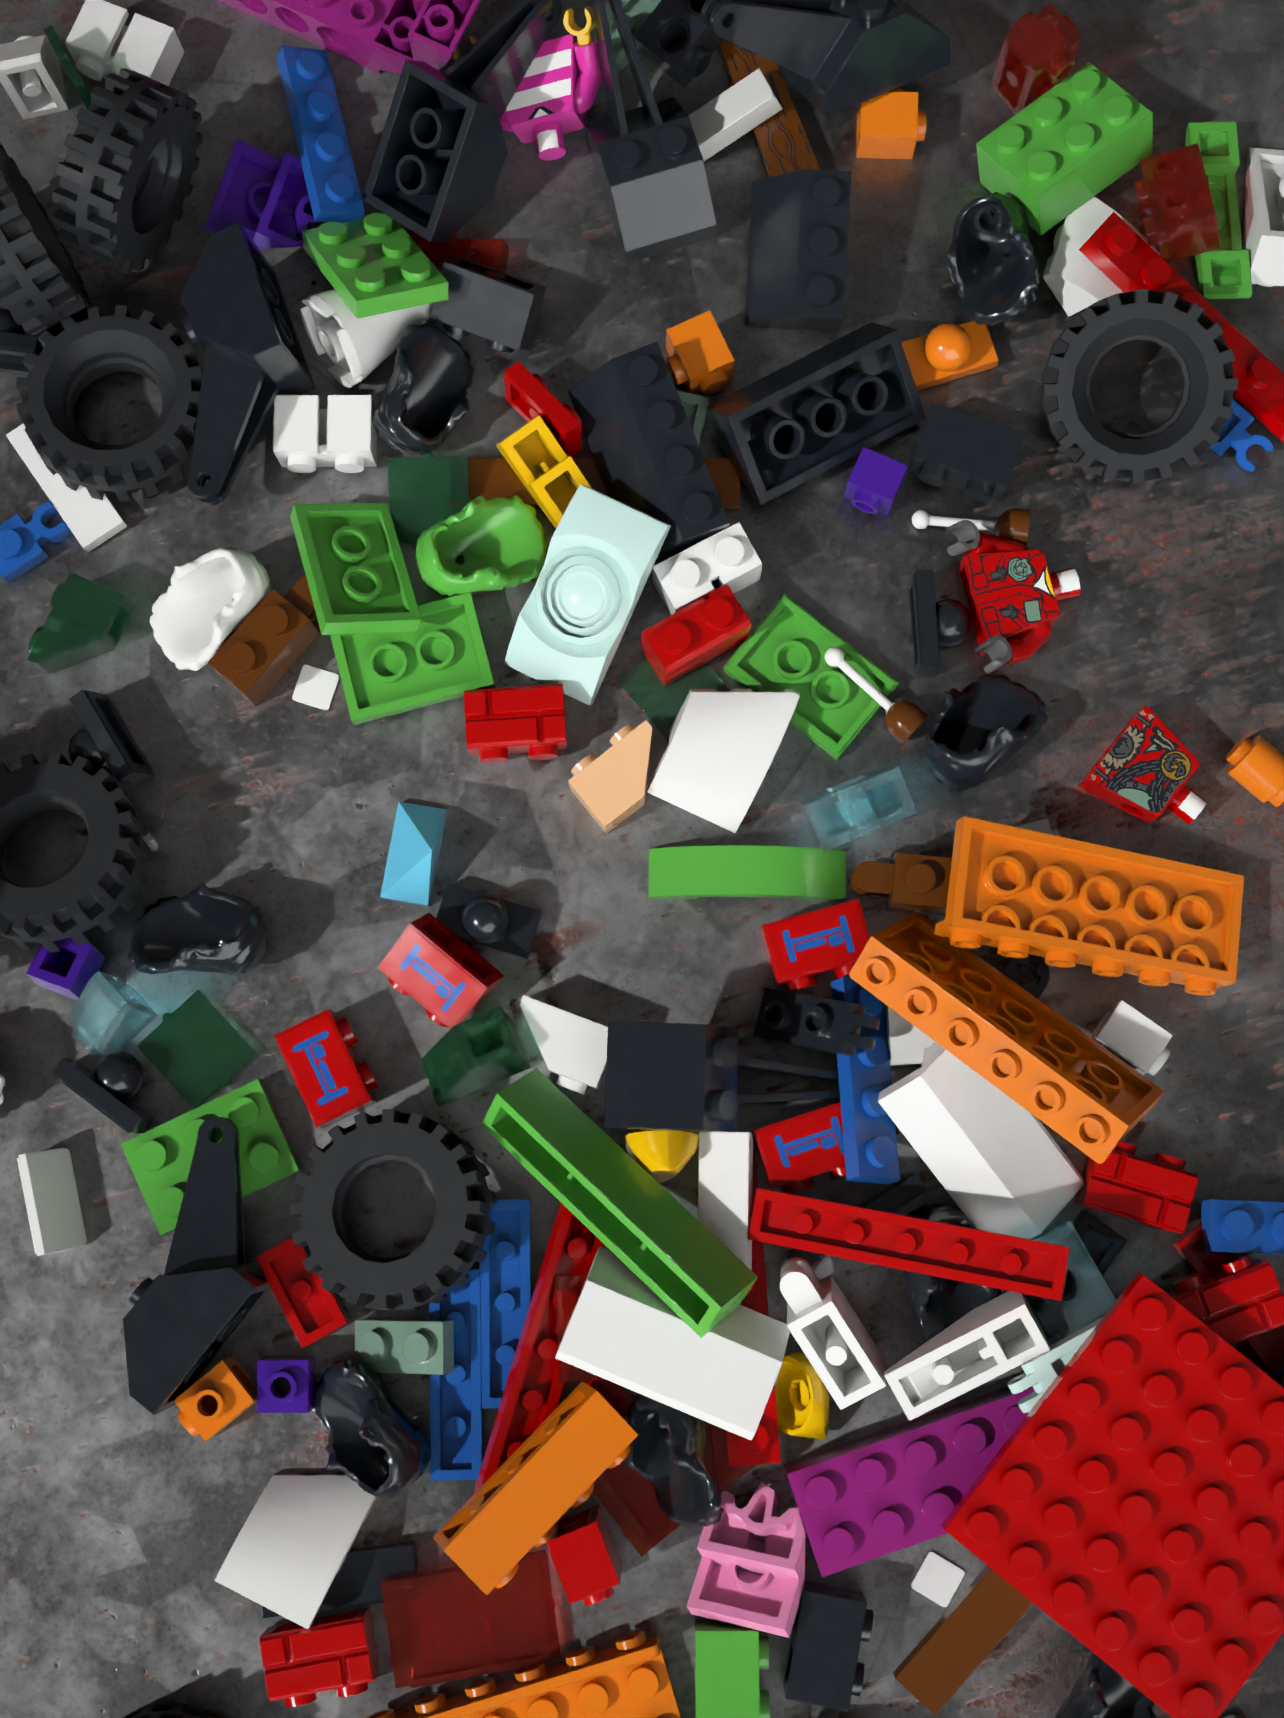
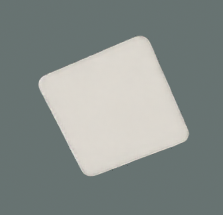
M303 665L292 699L299 703L328 710L339 675L309 665Z
M929 1552L911 1587L940 1606L947 1607L965 1572L934 1552Z

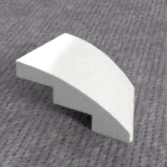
M1095 196L1068 215L1064 224L1057 229L1053 241L1054 251L1052 256L1048 258L1043 274V279L1068 317L1099 300L1117 293H1124L1079 251L1081 246L1113 212L1159 254L1154 246L1133 225Z
M691 689L669 730V745L647 784V793L736 833L783 739L800 698V692L795 689H785L784 692H753L752 689H733L729 692H720L716 689Z
M319 1473L317 1475L274 1474L247 1518L214 1581L309 1629L377 1497L363 1491L358 1483L352 1481L346 1475H337V1473Z

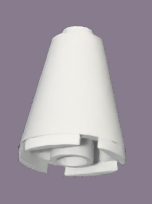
M333 289L305 298L302 303L307 306L300 310L306 333L316 353L320 356L326 352L335 364L327 370L341 385L351 388L362 382L397 349L407 325L411 323L418 324L429 319L433 303L357 319L336 290Z

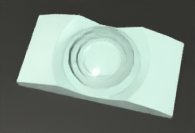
M580 484L551 538L544 566L536 585L519 613L504 665L546 685L563 684L564 694L589 706L593 705L671 525L584 484Z

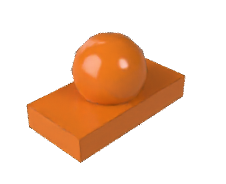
M974 321L960 325L942 323L932 329L927 335L901 342L917 391L995 368L999 362L987 326L978 325Z

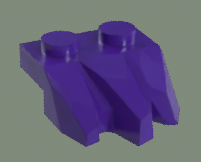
M237 139L204 228L216 233L239 222L258 249L303 246L302 231L318 228L326 222L314 221L299 157L285 152L281 160Z

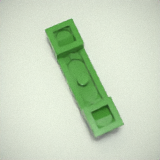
M1236 121L1188 123L1186 128L1185 202L1187 232L1196 285L1199 293L1205 299L1251 298L1253 294L1249 250H1242L1235 178L1236 171L1240 165Z
M760 845L649 849L648 898L768 897L796 898V900L845 901L846 850Z

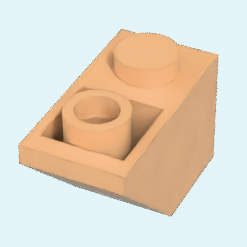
M647 720L637 727L633 723L627 724L610 739L612 747L599 757L594 753L587 755L571 769L574 776L568 780L570 790L606 834L645 805L653 739L652 726Z

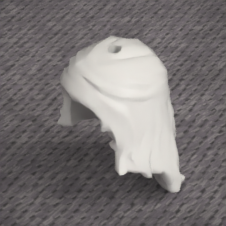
M233 546L227 548L220 547L182 566H175L170 581L172 585L168 587L166 593H162L152 606L153 615L150 616L149 622L154 631V638L162 647L165 656L176 664V668L179 670H199L208 664V661L221 648L226 639L239 628L269 594L272 585L267 570L256 560L255 555L242 550L240 547L235 548Z

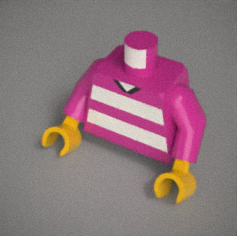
M590 6L585 7L587 19L585 28H580L576 25L572 8L565 12L563 23L565 29L570 34L543 42L500 119L502 130L514 132L521 143L529 144L536 142L538 157L541 160H556L566 154L563 134L581 130L584 127L585 112L592 108L603 81L597 40L591 38L590 33L595 28L594 12ZM474 36L469 37L473 45L479 40ZM458 45L453 53L455 61L462 56Z

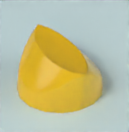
M654 1130L630 1133L624 1136L627 1153L658 1183H662L677 1176L695 1154L699 1135L685 1131Z
M802 1350L784 1356L775 1381L778 1428L783 1433L792 1436L825 1440L829 1428V1391Z

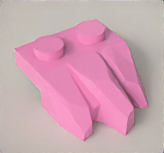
M762 1481L747 1506L741 1509L737 1507L734 1495L722 1490L721 1507L724 1509V1512L721 1515V1521L714 1525L703 1527L697 1546L702 1558L686 1607L692 1615L790 1638L805 1582L806 1532L799 1509L789 1508L780 1517H776L778 1504L776 1493Z

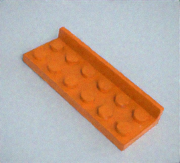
M963 816L956 821L946 915L944 920L935 924L934 934L950 938V944L955 947L976 949L980 948L982 944L997 947V953L1005 957L1026 958L1029 954L1045 957V963L1050 966L1070 968L1075 967L1077 963L1092 966V973L1099 976L1120 977L1123 973L1139 976L1138 982L1141 984L1168 986L1169 982L1185 985L1184 991L1190 994L1214 995L1216 989L1236 983L1244 876Z
M914 912L870 937L849 973L851 979L1098 1164H1102L1109 1157L1121 1138L1156 1105L1165 1092L970 949L955 947L950 944V938L935 935V924L919 912Z
M640 1630L618 1637L615 1640L616 1646L599 1652L595 1651L594 1646L583 1647L566 1654V1662L546 1668L544 1662H535L517 1669L514 1672L516 1678L496 1683L494 1677L484 1678L467 1685L464 1688L465 1694L446 1699L444 1693H437L414 1703L415 1709L395 1715L394 1709H385L373 1713L366 1718H682L658 1633L646 1636L645 1632Z

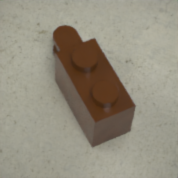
M306 575L301 577L284 597L272 589L208 661V664L221 678L255 706L261 702L319 635V632L313 625L317 616Z
M896 852L890 863L865 861L857 865L851 874L850 885L857 894L887 898L886 909L946 915L952 858Z

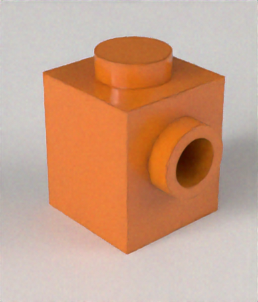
M895 88L858 105L856 158H913L916 142L924 141L926 133V111H918V92H905L903 89Z
M710 310L666 329V349L670 357L666 358V364L676 385L683 383L688 393L699 394L703 392L704 395L716 393L728 385L729 380L733 378L735 360Z
M232 1355L219 1362L174 1400L180 1409L177 1417L192 1436L197 1437L200 1435L206 1442L257 1402V1385Z

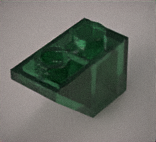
M70 572L66 582L59 584L52 595L50 602L52 610L44 626L38 627L31 637L29 643L30 654L27 660L41 671L51 675L114 651L135 610L134 605L124 595Z
M501 1006L454 1025L421 1059L438 1106L531 1068L515 1023Z

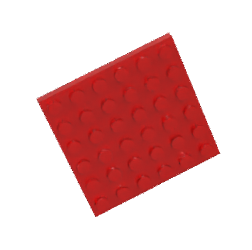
M1138 1272L941 1526L948 1534L1172 1718H1219L1284 1633V1388L1144 1274Z

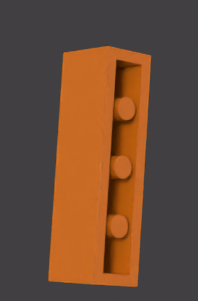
M582 1381L433 1536L434 1540L464 1573L488 1595L494 1587L501 1588L514 1577L519 1568L518 1562L532 1547H540L551 1538L557 1528L556 1522L570 1507H578L591 1495L594 1489V1481L607 1468L616 1467L627 1457L631 1450L630 1443L638 1434L596 1389Z

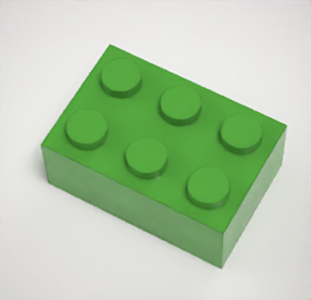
M1088 61L976 143L980 183L991 193L998 192L1013 198L1025 208L1029 226L1038 234L1043 235L1153 153V112Z

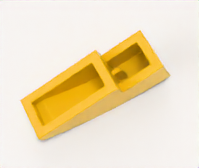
M540 415L534 417L496 444L515 474L555 528H557L579 485L584 484L592 488L571 456L565 454Z

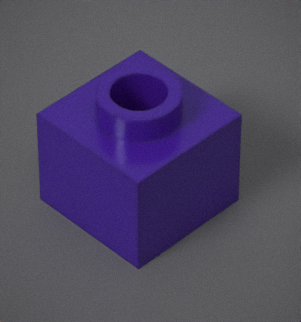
M863 447L848 480L844 497L851 499L852 505L863 512L877 514L879 511L888 515L902 485L908 465Z
M71 938L61 940V951L49 952L41 944L26 974L40 987L84 1002L105 957L89 943L78 946Z
M265 1356L257 1360V1413H308L313 1410L316 1356ZM278 1377L288 1379L291 1384V1391L287 1396L279 1395L275 1390V1381Z

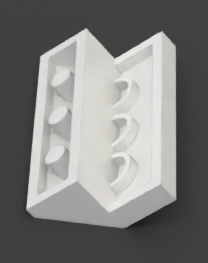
M937 1042L924 1049L921 1068L879 1092V1104L976 1229L1032 1239L1044 1231L1084 1185L1083 1177L1037 1117Z
M599 1246L555 1358L752 1441L781 1368L790 1330L783 1322L739 1305L737 1309L701 1338L611 1250Z

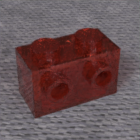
M1050 3L1036 14L1032 11L1024 14L1013 25L1010 33L1005 36L990 86L1015 115L1064 80L1075 66L1074 57L1081 38L1073 21L1069 17L1061 15Z
M1198 143L1140 159L1143 179L1135 181L1134 187L1139 210L1149 208L1150 216L1142 218L1147 244L1149 246L1157 245L1159 255L1166 262L1219 249L1217 216Z

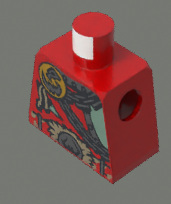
M1146 705L1131 718L1078 785L1083 791L1145 824H1150L1156 820L1167 808L1189 825L1207 804L1204 798L1185 785L1200 766L1199 761Z

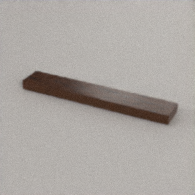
M724 39L717 49L732 86L759 68L782 107L781 111L751 130L768 176L772 177L801 169L820 170L789 91L780 74L778 64Z

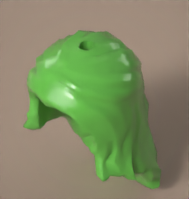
M480 495L470 501L460 512L434 524L429 529L423 531L417 539L415 557L422 580L428 587L438 591L441 595L447 594L451 597L454 594L502 590L504 587H515L518 584L529 583L532 579L538 578L541 568L544 566L549 547L542 524L536 518L537 512L535 508L525 504L517 495L512 496L510 499L492 497L489 500L484 499ZM465 558L464 564L459 565V559Z

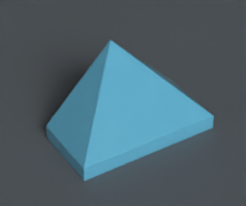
M398 801L380 898L430 906L447 817L446 809Z

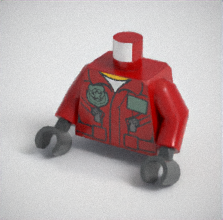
M962 520L947 527L945 531L956 535L959 541L947 547L948 554L951 556H957L964 552L970 554L963 556L957 568V573L966 606L972 618V628L977 642L975 652H979L980 656L989 655L992 661L983 668L984 671L991 673L1002 665L1028 660L1051 636V626L1060 617L1057 601L1080 595V581L1075 568L1072 567L1049 573L1044 553L1041 550H1029L1023 543L979 531L976 525L969 520Z

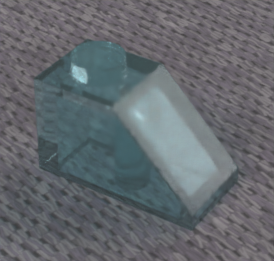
M98 971L90 978L67 1019L78 1029L73 1034V1037L86 1051L92 1055H95L98 1051L102 1055H108L113 1052H120L158 1014L125 980Z

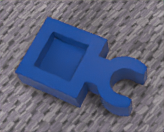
M1232 399L1230 407L1234 409L1230 420L1226 419L1218 434L1220 439L1214 446H1209V448L1215 454L1221 456L1231 447L1235 451L1234 457L1237 465L1245 471L1253 472L1256 467L1246 458L1248 447L1257 444L1267 453H1270L1274 447L1268 438L1262 435H1250L1245 430L1255 418Z
M51 501L39 505L33 513L32 520L28 523L17 513L0 525V575L6 582L11 583L49 557L42 545L48 541L54 543L61 542L72 533L64 521L54 528H47L49 518L58 513Z

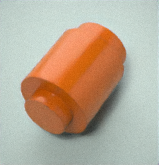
M1260 735L1251 741L1246 736L1243 737L1225 757L1231 763L1226 773L1262 803L1269 801L1275 807L1280 806L1284 802V755Z

